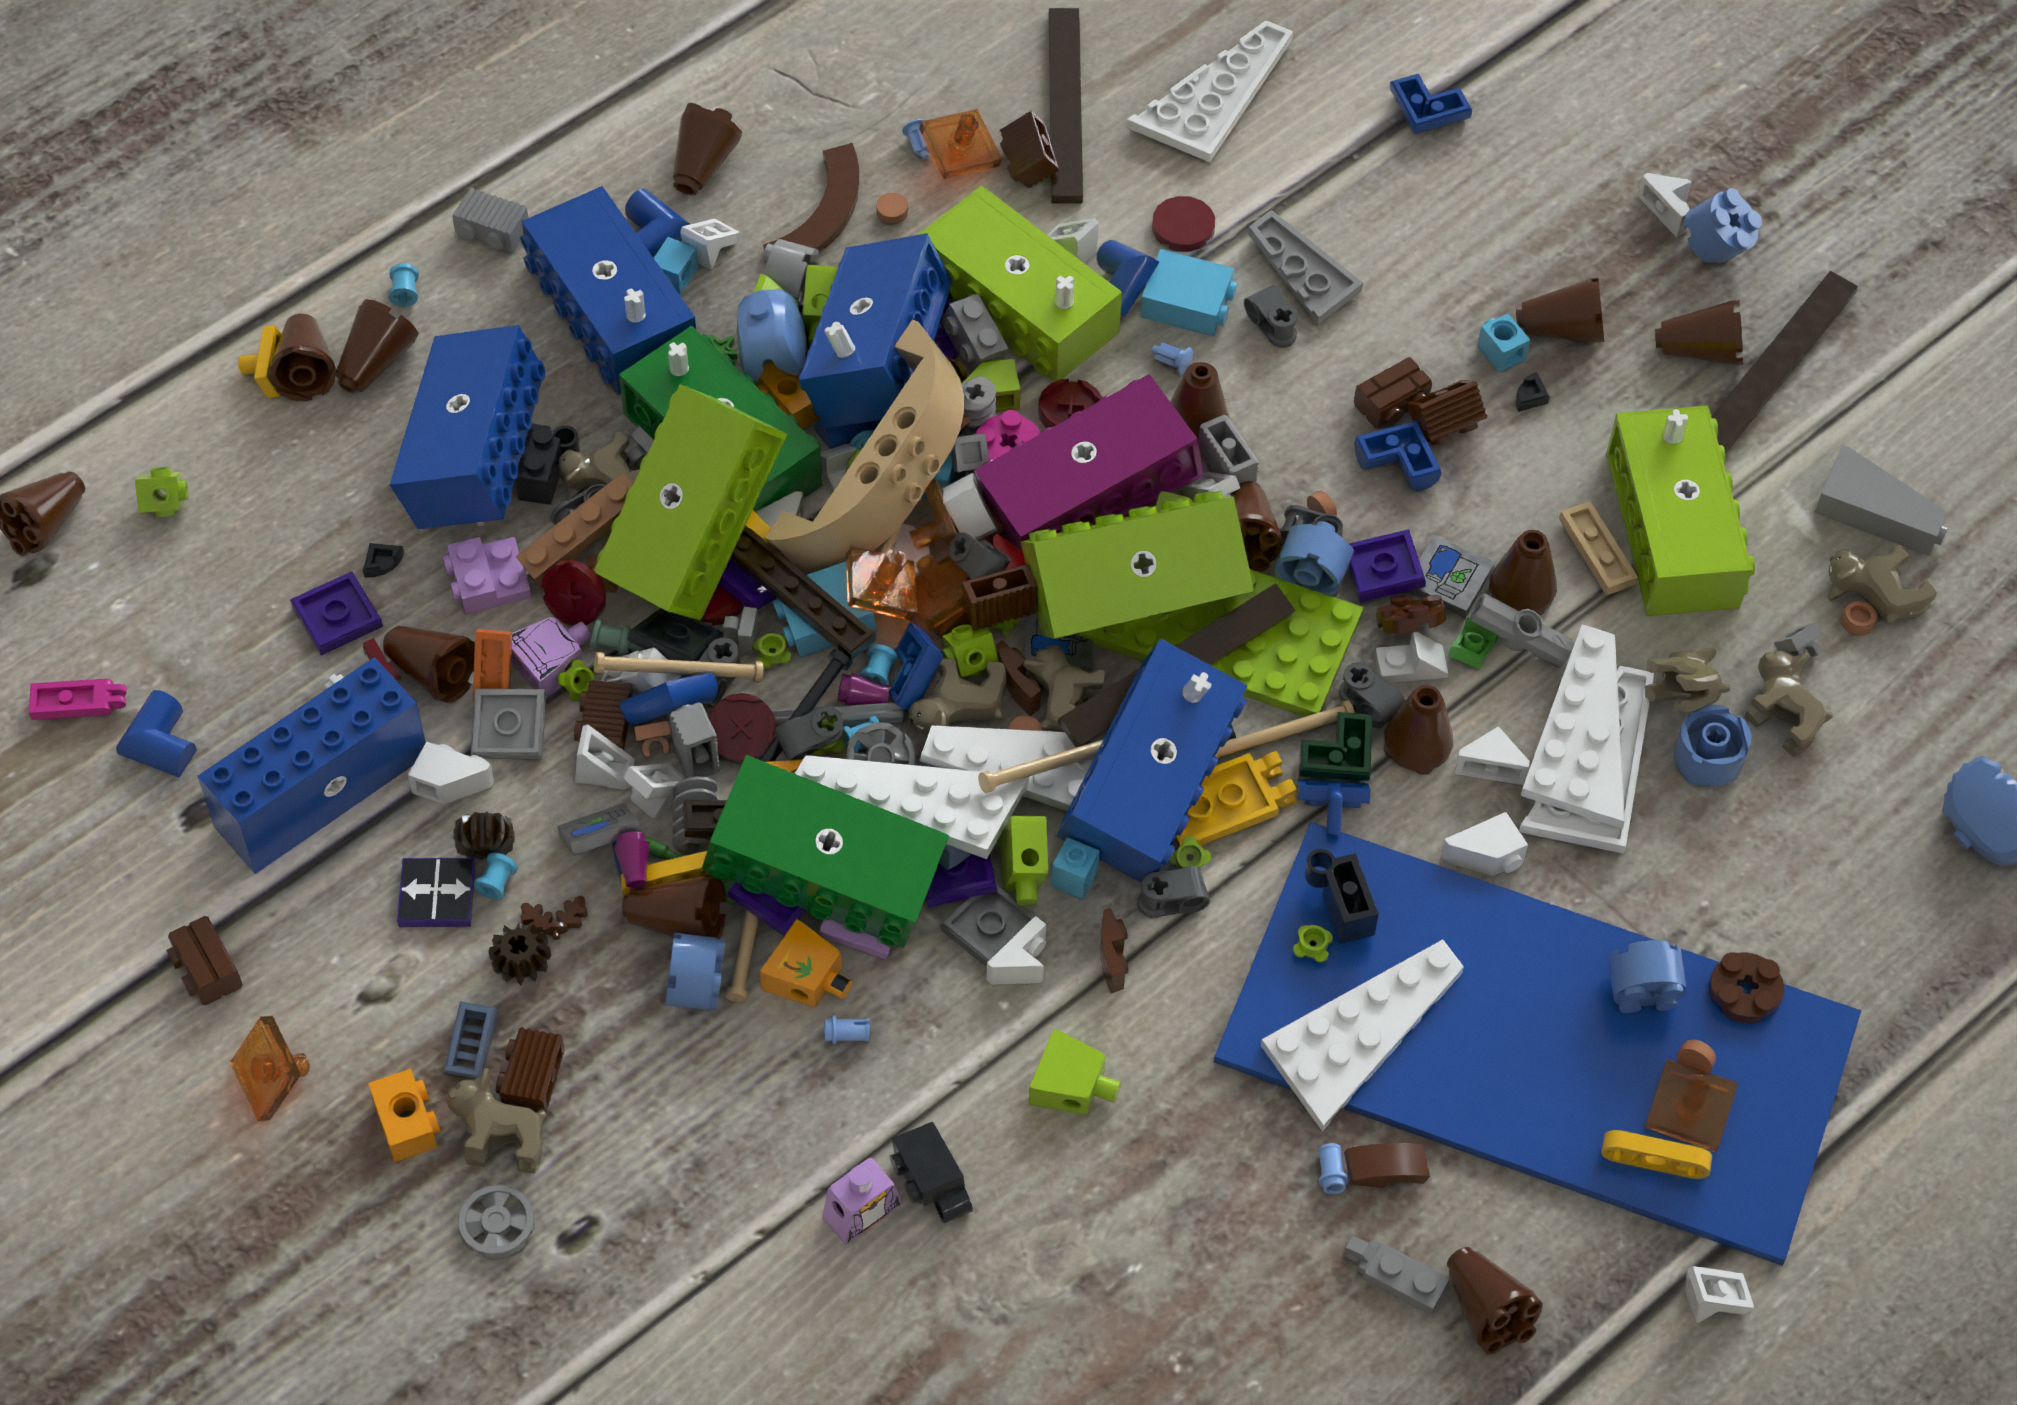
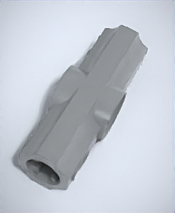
M1485 593L1478 598L1469 616L1472 622L1499 635L1503 644L1510 650L1521 651L1526 649L1558 667H1561L1566 662L1574 646L1573 639L1544 625L1541 617L1535 611L1530 609L1517 611Z

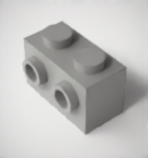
M977 293L949 305L941 323L969 374L981 362L1003 359L1008 346L979 294Z

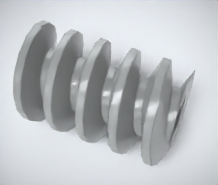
M983 376L973 377L961 384L964 393V415L971 420L961 436L976 434L977 429L986 420L996 416L995 385Z
M689 777L678 782L673 788L674 812L672 817L674 824L672 831L674 836L672 844L674 849L682 855H691L707 851L712 837H684L683 802L684 800H718L717 794H715L718 790L717 783L711 778Z

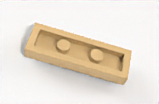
M1591 501L1560 512V522L1606 596L1637 584V574Z

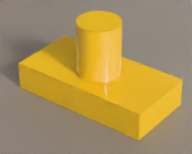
M276 325L263 326L259 353L242 355L238 359L241 374H255L254 379L267 398L280 397L276 387L269 380V365L281 336Z

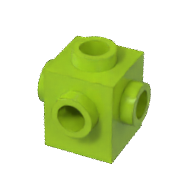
M171 467L150 469V474H140L135 479L138 513L155 512L156 517L176 515L175 510H180L184 505V501L188 500L187 481L181 480V472H171ZM160 489L164 490L166 495L162 494Z
M960 625L955 627L951 633L942 636L945 646L941 650L943 659L956 660L960 677L977 676L983 672V669H986L987 662H999L992 633L986 627L984 629L978 628L976 631L972 629L971 625Z

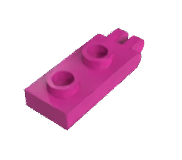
M110 679L31 683L29 715L31 720L110 715L112 709L126 707V698L124 696L127 694V687L124 684H113V681Z

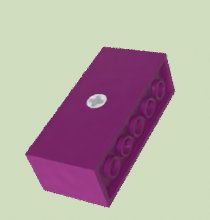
M1150 374L1141 379L1133 380L1125 388L1112 395L1104 396L1096 404L1072 414L1067 420L1043 430L1038 436L1014 446L1009 452L994 460L985 462L980 468L975 470L978 485L986 504H989L1005 528L1003 531L1004 536L1010 543L1021 550V542L1030 540L1029 533L1046 529L1056 530V533L1063 532V525L1081 521L1082 523L1089 522L1091 526L1096 524L1095 518L1110 514H1122L1123 518L1129 517L1128 510L1145 506L1149 507L1155 504L1161 491L1174 493L1204 476L1197 437Z

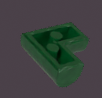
M1338 712L1336 742L1302 739L1298 776L1368 782L1371 775L1372 715Z

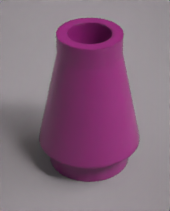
M851 672V675L842 674L837 701L845 702V705L887 703L890 686L879 684Z
M627 832L617 837V844L614 846L625 878V885L628 888H640L647 884L646 876L650 843L646 840L645 834L641 832Z

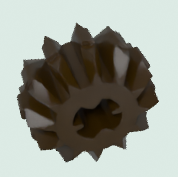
M475 811L473 814H465L455 821L453 840H455V848L458 854L467 858H479L482 860L487 858L490 853L496 852L506 856L507 853L513 851L515 831H513L511 818L502 816L500 813L493 814L488 811L478 813Z
M520 921L514 930L504 925L503 935L493 936V946L489 947L488 951L489 958L492 960V969L496 974L502 973V978L506 983L516 977L517 983L520 986L525 977H529L536 982L538 978L537 971L547 972V960H550L552 956L551 948L548 946V938L545 933H538V929L534 924L526 930Z

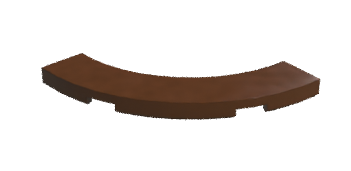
M853 143L823 151V160L828 174L824 196L815 212L805 223L779 239L815 248L819 251L821 248H827L840 235L850 220L858 200L859 164ZM777 240L769 242V244L774 245ZM768 243L763 244L764 251Z

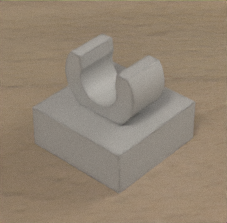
M639 426L630 435L638 445L633 447L626 456L640 469L641 461L648 454L654 440Z
M980 433L957 437L951 450L954 471L978 469L985 462L989 461L986 434Z
M744 607L741 619L734 616H725L723 630H725L724 637L738 642L739 654L753 656V644L756 641L759 629L757 608Z
M1817 622L1803 625L1775 641L1774 645L1778 651L1791 652V656L1802 655L1804 649H1807L1811 657L1821 654V649L1813 640L1823 635Z

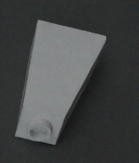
M1842 445L1820 495L1815 513L1930 556L1934 543L1941 545L1948 530V526L1943 525L1947 511L1850 447Z

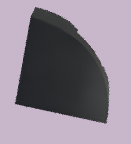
M1537 372L1527 376L1518 388L1515 400L1518 412L1542 406L1549 402L1550 396Z
M370 543L363 568L364 577H378L392 571L398 566L404 556L403 546Z

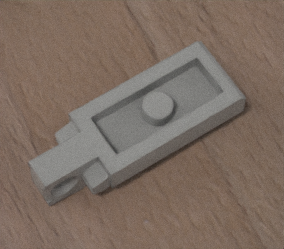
M1352 1236L1345 1248L1344 1257L1359 1265L1357 1271L1364 1275V1280L1428 1314L1433 1313L1450 1281V1278L1384 1243L1381 1244L1373 1240L1370 1244Z

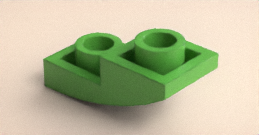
M1468 616L1463 630L1451 645L1448 656L1476 669H1480L1497 642L1499 635L1472 622Z

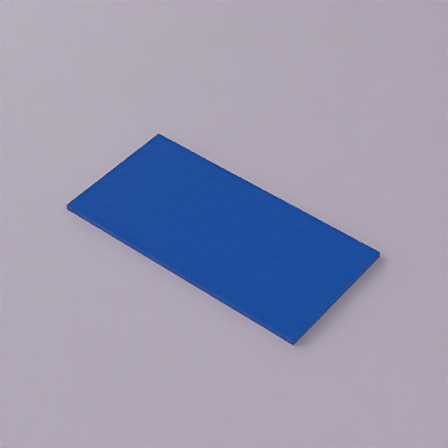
M1310 822L1214 1056V1063L1292 1090L1262 1049L1261 1041L1263 1038L1435 943L1444 940L1464 966L1461 976L1438 1002L1434 1003L1426 1011L1421 1021L1414 1029L1411 1028L1399 1046L1369 1080L1358 1088L1343 1109L1783 1266L1862 1010L1784 984L1783 998L1778 1009L1773 1014L1771 1013L1764 1017L1763 1021L1757 1023L1736 1022L1721 1013L1722 1008L1718 1006L1716 1001L1713 1003L1709 995V981L1719 961L1681 949L1687 993L1677 1000L1678 1007L1672 1010L1660 1011L1656 1009V1005L1641 1006L1642 1009L1638 1012L1622 1013L1620 1012L1619 1005L1613 999L1608 955L1618 949L1619 955L1628 952V944L1655 939L1343 832L1338 835L1327 834V827ZM1316 849L1328 850L1335 858L1356 853L1379 913L1374 936L1340 944L1322 896L1323 888L1312 887L1305 879L1306 862L1308 855ZM1319 866V867H1314L1316 870H1320V871L1326 870L1325 868L1320 867V866ZM1317 925L1332 934L1333 941L1328 944L1327 952L1329 955L1326 961L1316 962L1314 958L1307 956L1299 958L1294 954L1293 947L1298 943L1299 936L1297 933L1301 926ZM1310 942V945L1315 946L1316 943ZM1748 982L1737 984V986L1743 987V993L1750 994L1751 990L1755 989ZM1698 1040L1706 1043L1713 1049L1716 1054V1062L1710 1073L1705 1075L1694 1074L1679 1064L1677 1053L1683 1042ZM1611 1130H1621L1703 1148L1712 1154L1710 1175L1704 1179H1691L1610 1161L1601 1154L1604 1134Z

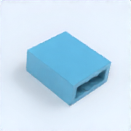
M1160 249L1156 258L1159 264L1148 280L1142 294L1140 317L1215 336L1218 325H1224L1229 311V306H1226L1227 301H1233L1236 295L1238 282L1233 281L1234 268Z
M853 559L807 574L811 580L872 631L877 630L873 611ZM779 599L773 600L779 620L786 618L788 626L783 627L788 646L796 645L800 658L833 647L830 642Z

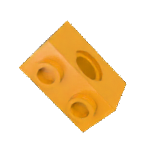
M774 362L763 367V373L758 381H756V386L764 394H770L778 407L786 415L791 414L797 420L801 429L820 419L815 414L808 395L800 387L799 375L795 376L778 369Z
M410 1068L368 1083L394 1163L438 1148L434 1134L441 1131L434 1111L427 1113L423 1102L429 1101L423 1079L415 1081ZM404 1111H414L409 1117H399Z

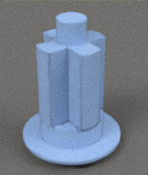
M916 119L907 123L903 127L902 133L910 138L914 153L918 157H922V159H927L929 157L928 153H931L933 150L927 134L929 122L924 119Z
M1164 342L1161 343L1160 347L1154 345L1151 351L1156 354V361L1178 368L1179 375L1184 374L1187 367L1191 365L1193 358L1192 348L1189 347L1183 351Z

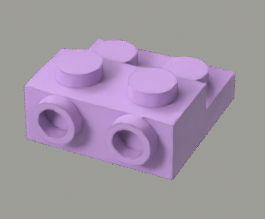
M480 537L447 545L449 555L442 556L447 576L454 574L456 582L450 583L455 603L462 601L465 614L532 598L524 567L515 557L519 554L515 537L482 544Z

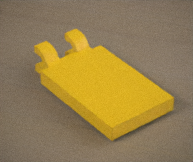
M1277 750L1255 761L1251 754L1247 753L1215 766L1210 776H1206L1201 784L1204 790L1196 805L1191 806L1186 814L1190 818L1180 836L1177 835L1175 838L1178 847L1182 845L1183 839L1187 836L1196 838L1200 846L1279 816L1278 806L1286 807L1297 803L1294 795L1297 793V789L1292 779L1285 780L1272 788L1267 779L1282 775V770L1279 767L1282 765V760Z

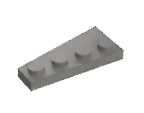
M1270 210L1249 226L1248 235L1317 325L1362 292V281L1274 211Z

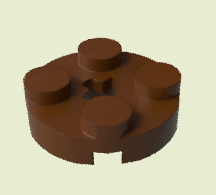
M1408 595L1395 596L1390 599L1391 605L1379 607L1376 612L1378 628L1383 626V631L1387 633L1418 632V625L1429 622V628L1431 629L1446 621L1445 606L1440 595L1426 596L1421 600H1411V597Z
M1747 952L1727 953L1715 966L1709 981L1710 998L1713 1003L1716 1001L1718 1006L1722 1008L1721 1013L1731 1020L1747 1024L1763 1021L1764 1017L1771 1013L1773 1014L1778 1009L1784 995V982L1780 975V967L1775 961L1757 954ZM1748 982L1755 989H1752L1750 994L1743 993V987L1737 986V984Z

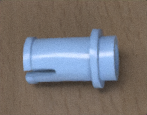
M832 1015V1019H825L824 1039L825 1041H832V1045H836V1041L869 1042V1018L836 1019V1015Z
M1335 1143L1324 1144L1318 1148L1322 1174L1319 1177V1185L1325 1193L1338 1194L1346 1189L1349 1181L1343 1169L1342 1148Z

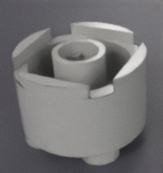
M778 239L774 245L768 243L765 248L763 262L767 264L764 275H767L783 290L793 296L799 302L800 312H802L803 305L800 303L805 292L807 265H818V262L813 261V255H819V251L815 248Z

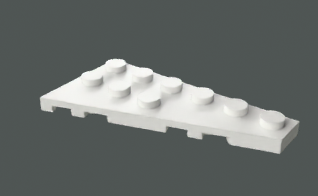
M1264 21L1240 38L1239 44L1229 51L1224 50L1219 53L1214 62L1208 66L1204 64L1170 88V93L1159 101L1155 99L1149 103L1144 112L1138 116L1134 114L1128 118L1126 128L1211 162L1291 43L1293 31L1269 21Z
M1582 624L1523 785L1521 796L1623 829L1625 816L1615 635Z
M1620 666L1617 670L1625 816L1623 829L1535 801L1530 813L1520 825V833L1624 854L1650 702L1645 697V686L1653 683L1654 673Z
M931 725L919 761L938 768L980 772L990 771L993 773L1076 747L1065 732ZM1101 734L1087 744L1103 740L1106 734ZM1094 757L1029 776V786L1023 797L1068 811Z
M807 755L794 773L949 835L947 845L985 859L988 858L1029 786V777L996 786L994 791L984 793L978 781L980 771Z
M1441 940L1263 1038L1261 1047L1323 1132L1331 1123V1119L1335 1114L1346 1106L1358 1088L1369 1080L1399 1046L1411 1028L1414 1029L1421 1021L1426 1011L1434 1003H1437L1461 976L1464 966L1445 941Z

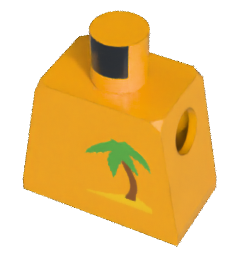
M798 919L793 923L760 970L761 989L811 1007L817 1006L826 992L843 1000L848 995L853 980L840 974L842 969L841 952Z

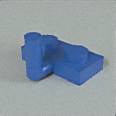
M1298 779L1297 794L1299 800H1305V804L1310 806H1325L1326 801H1328L1327 834L1338 835L1341 833L1342 807L1360 808L1361 803L1370 804L1371 790L1368 783Z

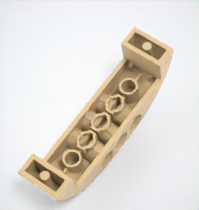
M915 320L910 322L894 346L914 371L814 521L811 522L783 510L765 537L780 554L805 575L853 559V562H856L887 541L902 525L921 499L955 444L964 415V393L961 380L952 364L920 323Z

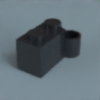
M532 423L526 437L525 451L521 455L518 465V476L515 479L518 500L547 505L552 504L560 477L559 466L557 465L560 456L567 450L580 452L578 433L573 427L560 426L552 433L551 426Z
M1316 849L1312 851L1307 858L1305 879L1312 887L1323 888L1322 896L1340 944L1374 936L1379 913L1356 853L1335 858L1328 850ZM1320 866L1325 868L1326 870L1320 871L1316 870L1314 867Z
M933 1121L892 1138L894 1154L890 1155V1161L896 1175H904L907 1181L905 1182V1189L913 1204L918 1202L926 1206L934 1203L943 1223L973 1212L970 1198L965 1189L964 1176Z

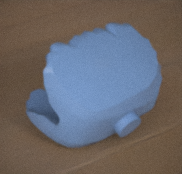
M781 289L759 290L745 296L738 306L736 330L743 374L750 375L754 382L758 381L763 373V362L770 359L778 369L788 374L799 375L806 361L807 344L803 318L793 296Z
M1980 756L1970 763H1964L1960 770L1953 774L1952 781L1948 783L1947 792L1944 794L1942 812L1951 821L1956 830L1953 836L1964 849L1968 850L1972 847L1979 855L1992 864L1999 866L2013 865L2017 863V781H2014L2011 775L2007 773H2000L2002 766L1999 763L1991 761L1985 756Z

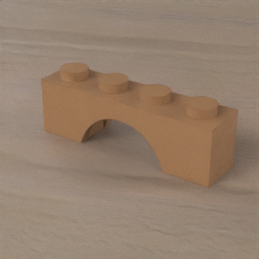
M623 472L515 556L543 592L544 587L541 588L542 579L547 570L560 561H577L581 553L592 542L603 535L611 533L612 524L620 515L626 502V494L629 488L633 486V483Z

